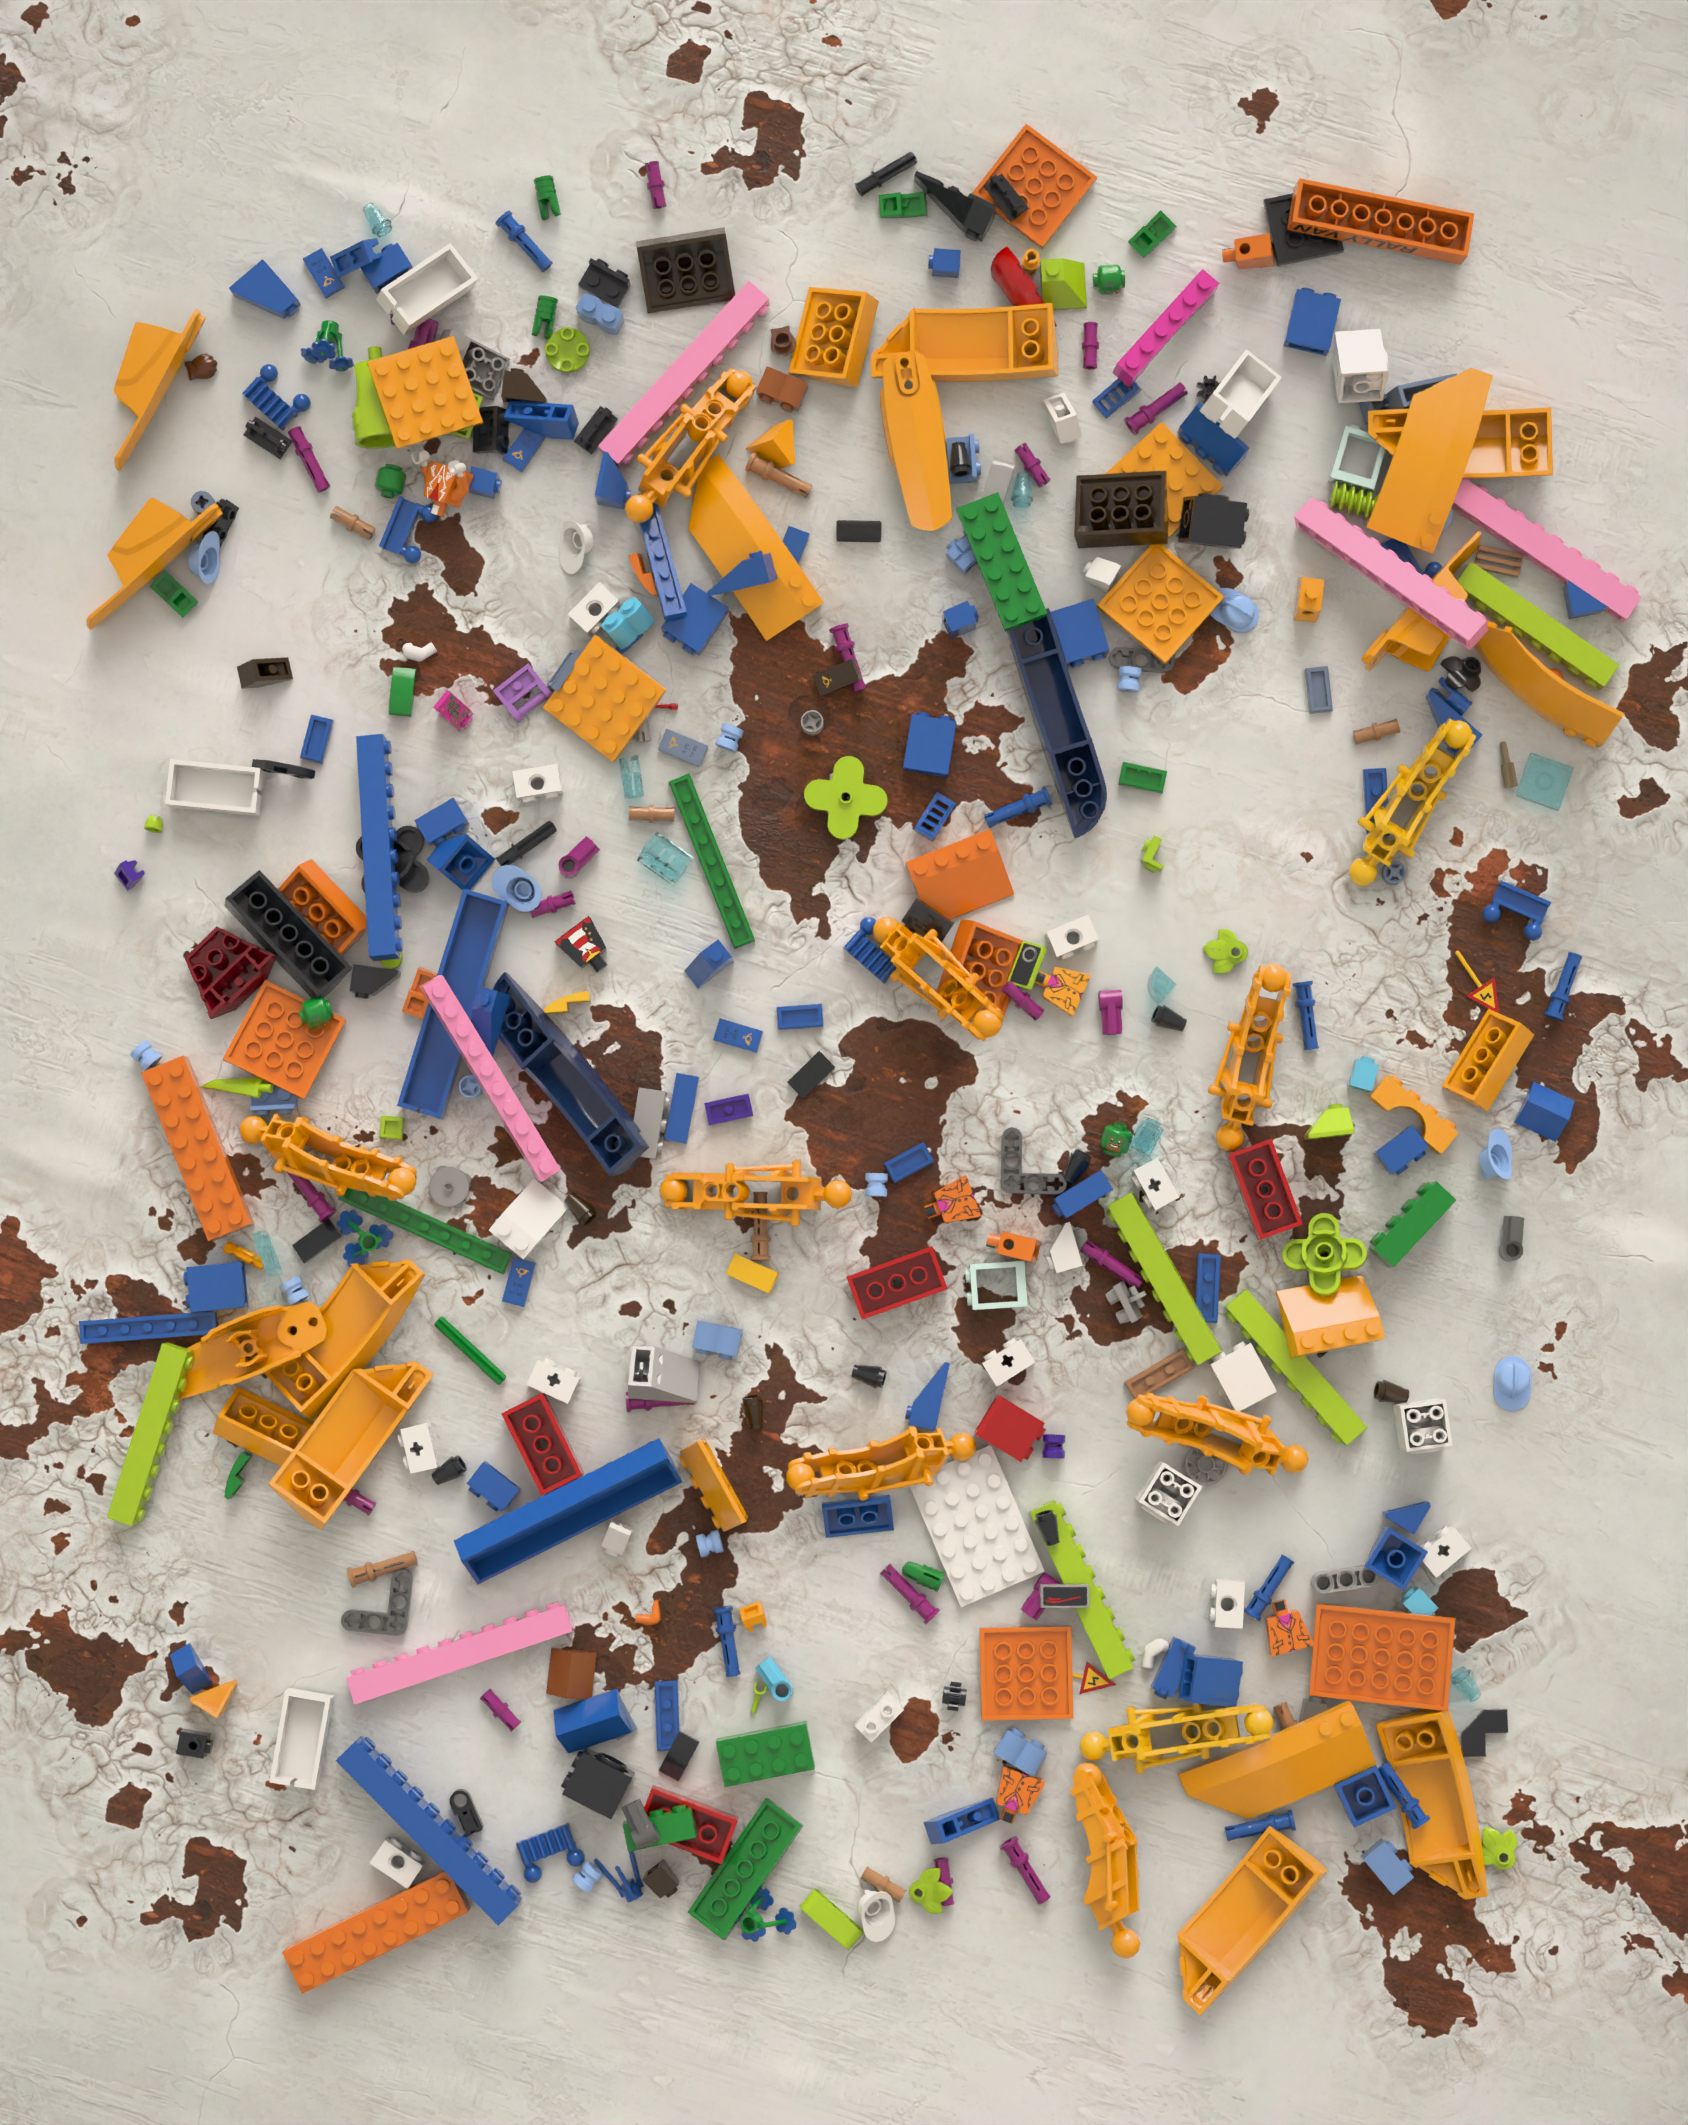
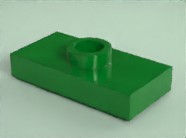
M1123 762L1118 785L1162 794L1167 771Z

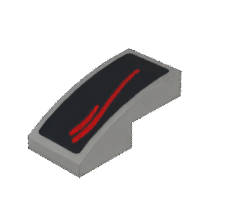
M1040 1584V1607L1089 1608V1584Z

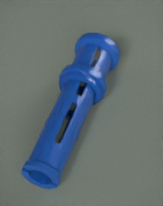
M510 210L499 217L495 223L496 226L501 227L508 234V239L516 242L527 256L539 267L541 272H545L553 262L548 259L525 233V227L512 217Z
M1044 786L1042 790L1031 795L1025 794L1023 799L985 814L984 818L988 827L991 828L1026 812L1034 813L1040 807L1053 804Z
M1568 952L1557 988L1550 995L1551 1001L1548 1010L1544 1012L1545 1017L1563 1022L1564 1017L1562 1015L1566 1004L1570 1002L1568 995L1582 959L1581 955Z
M1313 981L1292 983L1297 997L1295 1006L1300 1011L1304 1050L1319 1048L1313 1006L1316 1003L1312 997L1311 985Z
M1283 1554L1281 1555L1260 1590L1254 1591L1253 1599L1247 1608L1244 1607L1245 1613L1260 1622L1261 1614L1267 1605H1271V1597L1294 1564L1291 1559Z
M733 1606L713 1608L712 1610L716 1615L717 1628L715 1629L717 1634H720L726 1677L738 1676L741 1673L733 1633L736 1629L731 1613Z
M1388 1761L1378 1767L1380 1774L1402 1805L1400 1807L1401 1812L1406 1813L1413 1825L1411 1827L1416 1829L1430 1820L1429 1815H1425L1419 1806V1800L1411 1796L1390 1762Z
M1289 1810L1286 1814L1276 1816L1269 1814L1266 1819L1225 1826L1227 1841L1263 1834L1269 1826L1278 1832L1288 1829L1295 1831L1296 1827L1292 1810Z

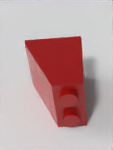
M997 1394L974 1434L1022 1462L1023 1459H1029L1034 1450L1031 1447L1035 1439L1039 1441L1046 1429L1043 1428L1045 1424L1043 1421Z

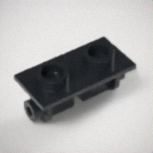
M1002 173L999 176L996 174L991 177V182L984 186L985 190L1010 222L1029 209Z
M600 406L574 442L592 455L618 421V418L608 408Z
M256 416L253 421L249 420L246 423L245 427L247 430L243 435L281 460L293 441Z
M220 499L219 502H216L221 508L223 515L202 534L203 539L210 531L218 533L220 547L226 539L227 532L236 518L239 507L227 499Z

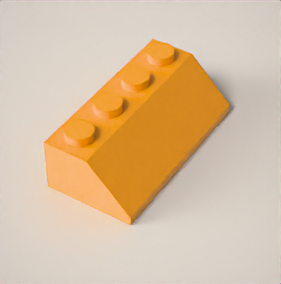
M1488 1009L1442 1086L1468 1103L1488 1112L1534 1034L1522 1023Z
M237 1386L218 1415L213 1434L282 1466L313 1423Z

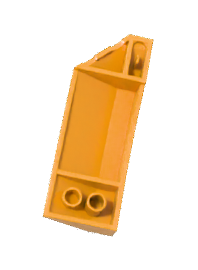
M1551 407L1483 411L1474 445L1462 478H1508L1553 475ZM1409 409L1368 411V434L1393 456Z
M1487 621L1488 631L1474 647L1500 682L1538 715L1563 729L1565 735L1572 738L1577 736L1584 740V744L1592 748L1602 746L1622 719L1624 713L1581 692L1554 674L1511 632L1512 627L1506 626L1502 630L1497 628L1498 625L1496 623Z
M410 1259L393 1263L381 1261L360 1265L359 1263L350 1264L351 1267L339 1285L320 1308L328 1328L326 1339L302 1353L301 1357L264 1373L311 1422L324 1410L352 1369H364L403 1317L425 1277V1274ZM313 1318L309 1324L317 1326V1318Z
M416 1361L399 1365L375 1366L369 1369H352L308 1432L269 1482L268 1486L302 1518L322 1531L434 1374Z

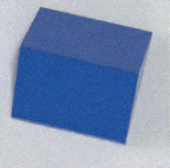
M1533 1081L1514 1123L1556 1142L1570 1119L1574 1100Z

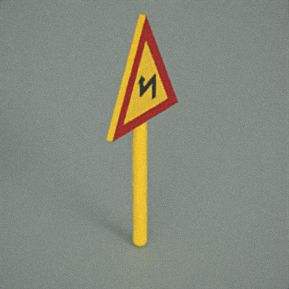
M1456 951L1455 954L1478 987L1468 994L1467 997L1499 1013L1495 977L1482 985L1461 953Z
M1087 1661L1083 1675L1072 1673V1677L1082 1679L1079 1694L1116 1685Z

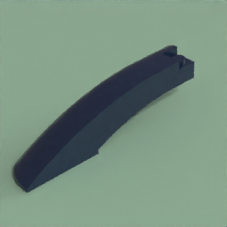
M1047 608L1046 617L1009 630L1007 634L1037 734L1075 839L1089 832L1098 823L1105 810L1107 789L1093 740L1068 672L1049 608Z
M504 972L493 988L495 991L510 995L499 1039L520 1068L535 1081L571 1123L608 1175L615 1176L629 1170L637 1164L636 1159L649 1148L639 1134L641 1130L572 1042L507 972Z

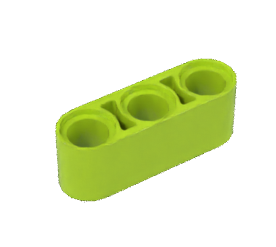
M816 1888L800 1904V1908L847 1950H850L864 1934L860 1926Z

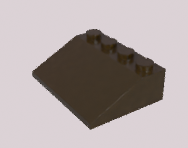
M725 227L636 241L648 313L729 301L735 296Z
M1166 471L1076 476L1074 537L1078 548L1168 544Z

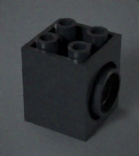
M1199 493L1198 496L1183 497L1178 542L1225 549L1242 548L1246 541L1244 525L1249 518L1247 503L1229 501L1228 496Z
M585 1748L584 1752L579 1751L571 1765L575 1769L573 1773L568 1772L561 1785L564 1788L562 1795L612 1819L635 1772L628 1769L623 1762L608 1754L596 1753L589 1748Z

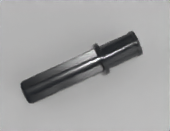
M909 152L877 172L872 171L870 176L855 183L856 190L862 197L876 187L881 188V184L917 164L916 156L914 153Z
M547 821L514 845L512 843L511 848L495 859L500 866L510 865L519 858L523 859L522 856L557 831L555 825L551 821Z

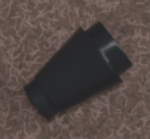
M955 442L952 444L949 470L954 477L968 476L972 466L965 443Z
M1158 1005L1154 1010L1151 1022L1156 1023L1155 1025L1158 1027L1182 1032L1186 1026L1187 1019L1165 1005L1163 1007Z
M1075 1149L1074 1153L1071 1152L1063 1175L1064 1179L1075 1184L1076 1180L1091 1164L1089 1161L1092 1157L1079 1149Z
M855 1364L851 1377L876 1389L877 1387H883L887 1371L879 1366Z
M451 1456L432 1473V1478L437 1485L463 1476L464 1472L467 1471V1467L460 1456Z
M1053 1510L1037 1513L1035 1515V1523L1046 1545L1051 1546L1059 1543L1057 1515L1053 1513Z

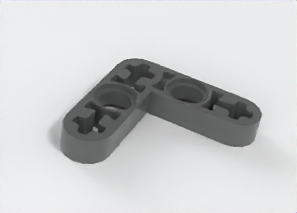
M1116 647L1109 655V663L1114 668L1119 669L1121 666L1141 668L1144 672L1168 673L1173 668L1175 661L1174 654L1168 661L1170 664L1166 665L1165 668H1161L1162 665L1158 663L1160 660L1148 650ZM1120 652L1122 657L1129 658V653H1133L1131 665H1127L1129 660H1122L1118 664L1117 660L1113 659V656ZM1137 655H1145L1148 663L1145 666H1138L1135 662Z
M1013 1127L1003 1132L1001 1138V1187L1005 1192L1014 1194H1060L1066 1189V1180L1060 1174L1022 1173V1134L1020 1130ZM1010 1131H1013L1014 1135L1018 1136V1140L1014 1141V1148L1019 1147L1018 1152L1014 1150L1005 1151V1146L1010 1147V1141L1005 1138V1136L1010 1134ZM1008 1154L1017 1156L1018 1163L1016 1166L1009 1167L1006 1165L1005 1157ZM1010 1176L1013 1177L1014 1181H1021L1020 1176H1025L1023 1182L1025 1190H1020L1021 1185H1015L1010 1190L1004 1182L1009 1180ZM1036 1177L1039 1179L1040 1187L1037 1190L1028 1188L1027 1181L1029 1178ZM1043 1177H1048L1046 1182H1053L1054 1178H1058L1059 1182L1063 1183V1186L1059 1187L1058 1191H1055L1053 1186H1046L1047 1191H1043Z
M400 1569L392 1575L388 1613L350 1609L341 1617L342 1626L349 1631L393 1636L403 1634L407 1630L413 1586L412 1573L407 1569ZM401 1573H405L404 1576L408 1578V1582L403 1584V1590L408 1589L407 1593L402 1591L394 1592L395 1588H400V1581H397L396 1577L401 1576ZM396 1596H403L405 1598L406 1605L404 1608L399 1609L394 1606L393 1601ZM392 1611L397 1613L405 1612V1616L400 1615L399 1623L403 1624V1627L399 1628L398 1631H395V1627L391 1626V1623L396 1621L397 1614L392 1615ZM354 1614L355 1619H362V1614L366 1615L364 1628L360 1627L362 1623L359 1622L350 1626V1622L346 1621V1618ZM371 1616H377L380 1619L381 1624L379 1628L373 1629L369 1626L368 1620Z

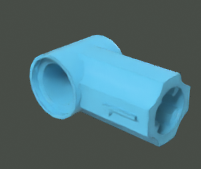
M771 1656L755 1667L776 1700L786 1701L792 1696V1683L785 1677ZM779 1684H785L788 1687L789 1693L787 1696H780L777 1693L776 1688Z

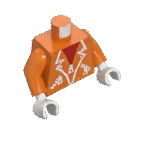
M417 450L411 454L413 462L415 464L421 463L420 469L425 481L424 497L435 500L431 513L444 517L447 505L460 507L464 497L469 493V486L474 476L471 473L465 472L466 465L459 463L458 460L449 462L448 466L433 461L428 463L430 454L427 451Z

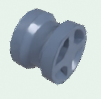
M198 491L191 498L192 508L198 515L216 503L214 498L206 491Z
M1392 861L1389 867L1385 865L1382 869L1381 876L1383 881L1388 885L1399 884L1406 876V868L1402 863Z

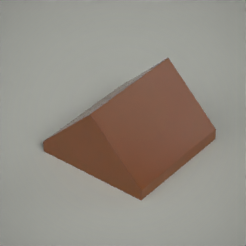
M551 1648L546 1694L567 1699H588L592 1697L597 1652Z

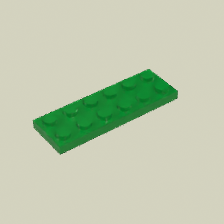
M994 493L956 508L1004 631L1006 632L1046 617V608L999 493Z
M765 1798L688 1913L722 1940H726L804 1825L769 1798Z

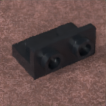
M590 258L589 266L578 286L618 308L631 286L628 275L617 269L615 272L608 268L609 265L601 259L594 260Z
M499 406L480 407L479 412L483 423L474 426L473 452L477 454L497 452L506 455L509 446L508 432L510 422L504 420L506 409Z
M916 898L901 921L912 933L918 932L923 937L931 929L938 932L936 937L941 942L944 941V938L955 924L918 898Z

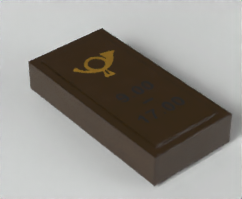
M850 659L813 675L820 697L862 680L855 659Z

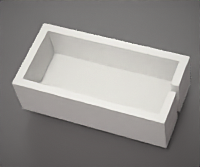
M450 243L382 288L376 300L388 316L393 314L391 320L402 334L405 335L472 290L478 278Z
M1246 350L1199 411L1207 419L1214 423H1220L1219 427L1235 439L1282 377Z
M170 759L165 804L171 808L260 816L262 796L258 794V791L262 792L264 771L261 768Z
M293 1688L285 1690L270 1783L290 1786L294 1783V1778L298 1780L295 1782L294 1787L315 1790L319 1786L334 1695Z

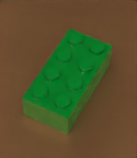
M1437 1181L1423 1183L1416 1191L1417 1197L1407 1200L1400 1208L1403 1212L1399 1216L1391 1217L1385 1224L1387 1229L1384 1232H1378L1369 1241L1372 1245L1368 1249L1387 1267H1395L1456 1201Z
M807 1721L716 1739L724 1787L815 1769Z

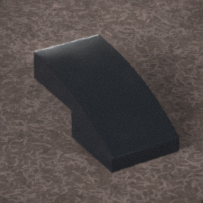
M679 1731L658 1771L679 1781L700 1741Z

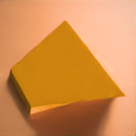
M789 419L773 425L745 449L751 453H757L758 457L768 462L773 461L775 467L779 469L794 465L793 420Z
M235 1679L190 1697V1701L215 1718H218L225 1713L238 1684L237 1680Z

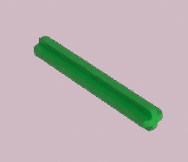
M440 1317L435 1322L434 1326L497 1385H500L506 1379V1375L444 1317Z

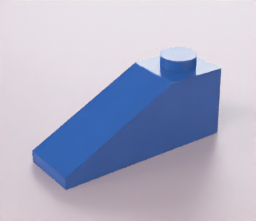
M509 401L504 415L505 421L552 439L573 440L579 425L574 406L569 404Z
M762 550L749 553L750 558L741 561L707 592L708 597L776 580L777 575L771 553L763 554Z
M1432 690L1425 697L1438 728L1443 723H1446L1449 718L1453 721L1460 720L1466 722L1470 726L1472 733L1476 735L1474 744L1482 737L1478 730ZM1449 746L1446 748L1453 756L1459 750Z
M478 986L472 1006V1024L493 1057L510 995Z
M944 1362L915 1398L912 1406H907L905 1419L909 1420L908 1425L930 1430L936 1429L950 1363Z
M988 1798L939 1815L923 1823L930 1844H944L998 1821L1000 1818L993 1798Z

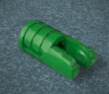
M546 175L535 178L533 181L538 197L541 219L547 220L549 218L547 203H550L554 216L561 215L553 176Z
M544 295L538 296L531 335L537 337L540 332L541 322H546L544 339H550L558 299Z
M911 1561L905 1563L902 1568V1572L906 1577L908 1576V1578L917 1581V1584L928 1587V1589L938 1592L945 1575L944 1572L935 1570L925 1564L922 1566Z

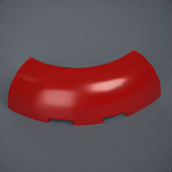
M1006 246L997 253L991 264V276L1002 289L1011 305L1045 304L1046 302H1043L1040 295L1034 292L1038 288L1029 274H1026L1020 266L1021 263L1013 252Z

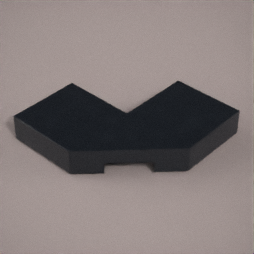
M253 759L252 767L261 768L264 772L281 773L300 779H312L315 776V770L297 765Z
M1483 1709L1473 1722L1461 1732L1463 1757L1486 1756L1485 1733H1508L1507 1709Z

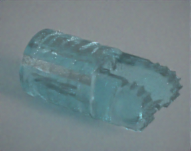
M638 755L631 756L632 773H630L627 760L625 758L619 759L625 799L639 798L645 795Z

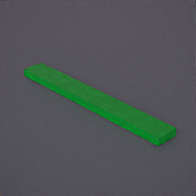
M690 774L668 781L734 949L755 942Z
M347 1188L343 1196L338 1198L340 1201L501 1274H504L512 1257V1253L396 1200L391 1201L387 1197L377 1195L372 1197L367 1192Z

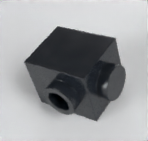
M190 1729L181 1730L176 1754L201 1759L205 1758L207 1753H211L213 1747V1740H210L211 1733Z

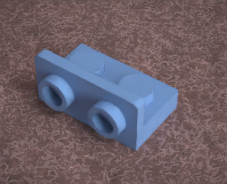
M974 433L966 437L947 438L948 468L950 469L952 444L955 442L965 443L972 466L970 474L965 477H954L949 470L950 484L977 482V475H981L980 462H976L975 453H979V440H974Z
M274 1086L272 1093L262 1092L260 1098L251 1097L249 1109L253 1112L256 1111V1115H269V1111L278 1110V1114H292V1110H298V1097Z

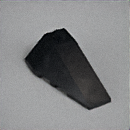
M916 171L914 182L965 233L967 238L982 242L995 219L996 206L971 193L967 197L955 186L945 188L940 180Z

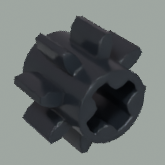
M1205 375L1203 378L1204 383L1198 382L1196 385L1197 388L1201 389V391L1197 392L1196 396H1202L1204 404L1220 384L1216 381V375L1213 379H1208ZM1209 386L1213 387L1211 393H1207V388Z
M951 1681L950 1687L944 1686L942 1703L948 1705L947 1710L958 1711L959 1706H965L967 1689L961 1688L962 1683Z

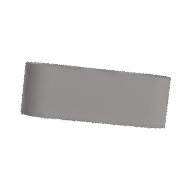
M993 458L982 498L998 492L1004 505L1015 463Z
M1364 1565L1317 1572L1312 1576L1311 1584L1317 1592L1328 1594L1375 1586L1379 1581V1575L1373 1572L1372 1580L1364 1582L1362 1574L1365 1570L1370 1569ZM1344 1573H1349L1351 1581L1347 1585L1340 1584V1576ZM1320 1577H1327L1328 1585L1323 1589L1318 1588V1579Z

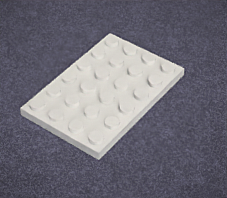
M991 1445L976 1450L974 1456L967 1461L953 1460L944 1464L938 1474L932 1475L934 1481L932 1486H925V1483L910 1486L961 1607L1045 1572Z

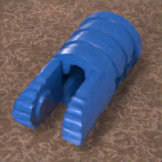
M1441 677L1438 682L1451 694L1446 698L1439 690L1431 688V690L1462 716L1473 702L1464 697L1462 693H1459L1457 689L1448 687L1446 680Z

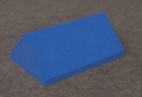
M890 1495L873 1496L865 1501L856 1498L822 1502L826 1538L894 1530Z
M618 1688L553 1710L555 1735L568 1754L633 1732Z

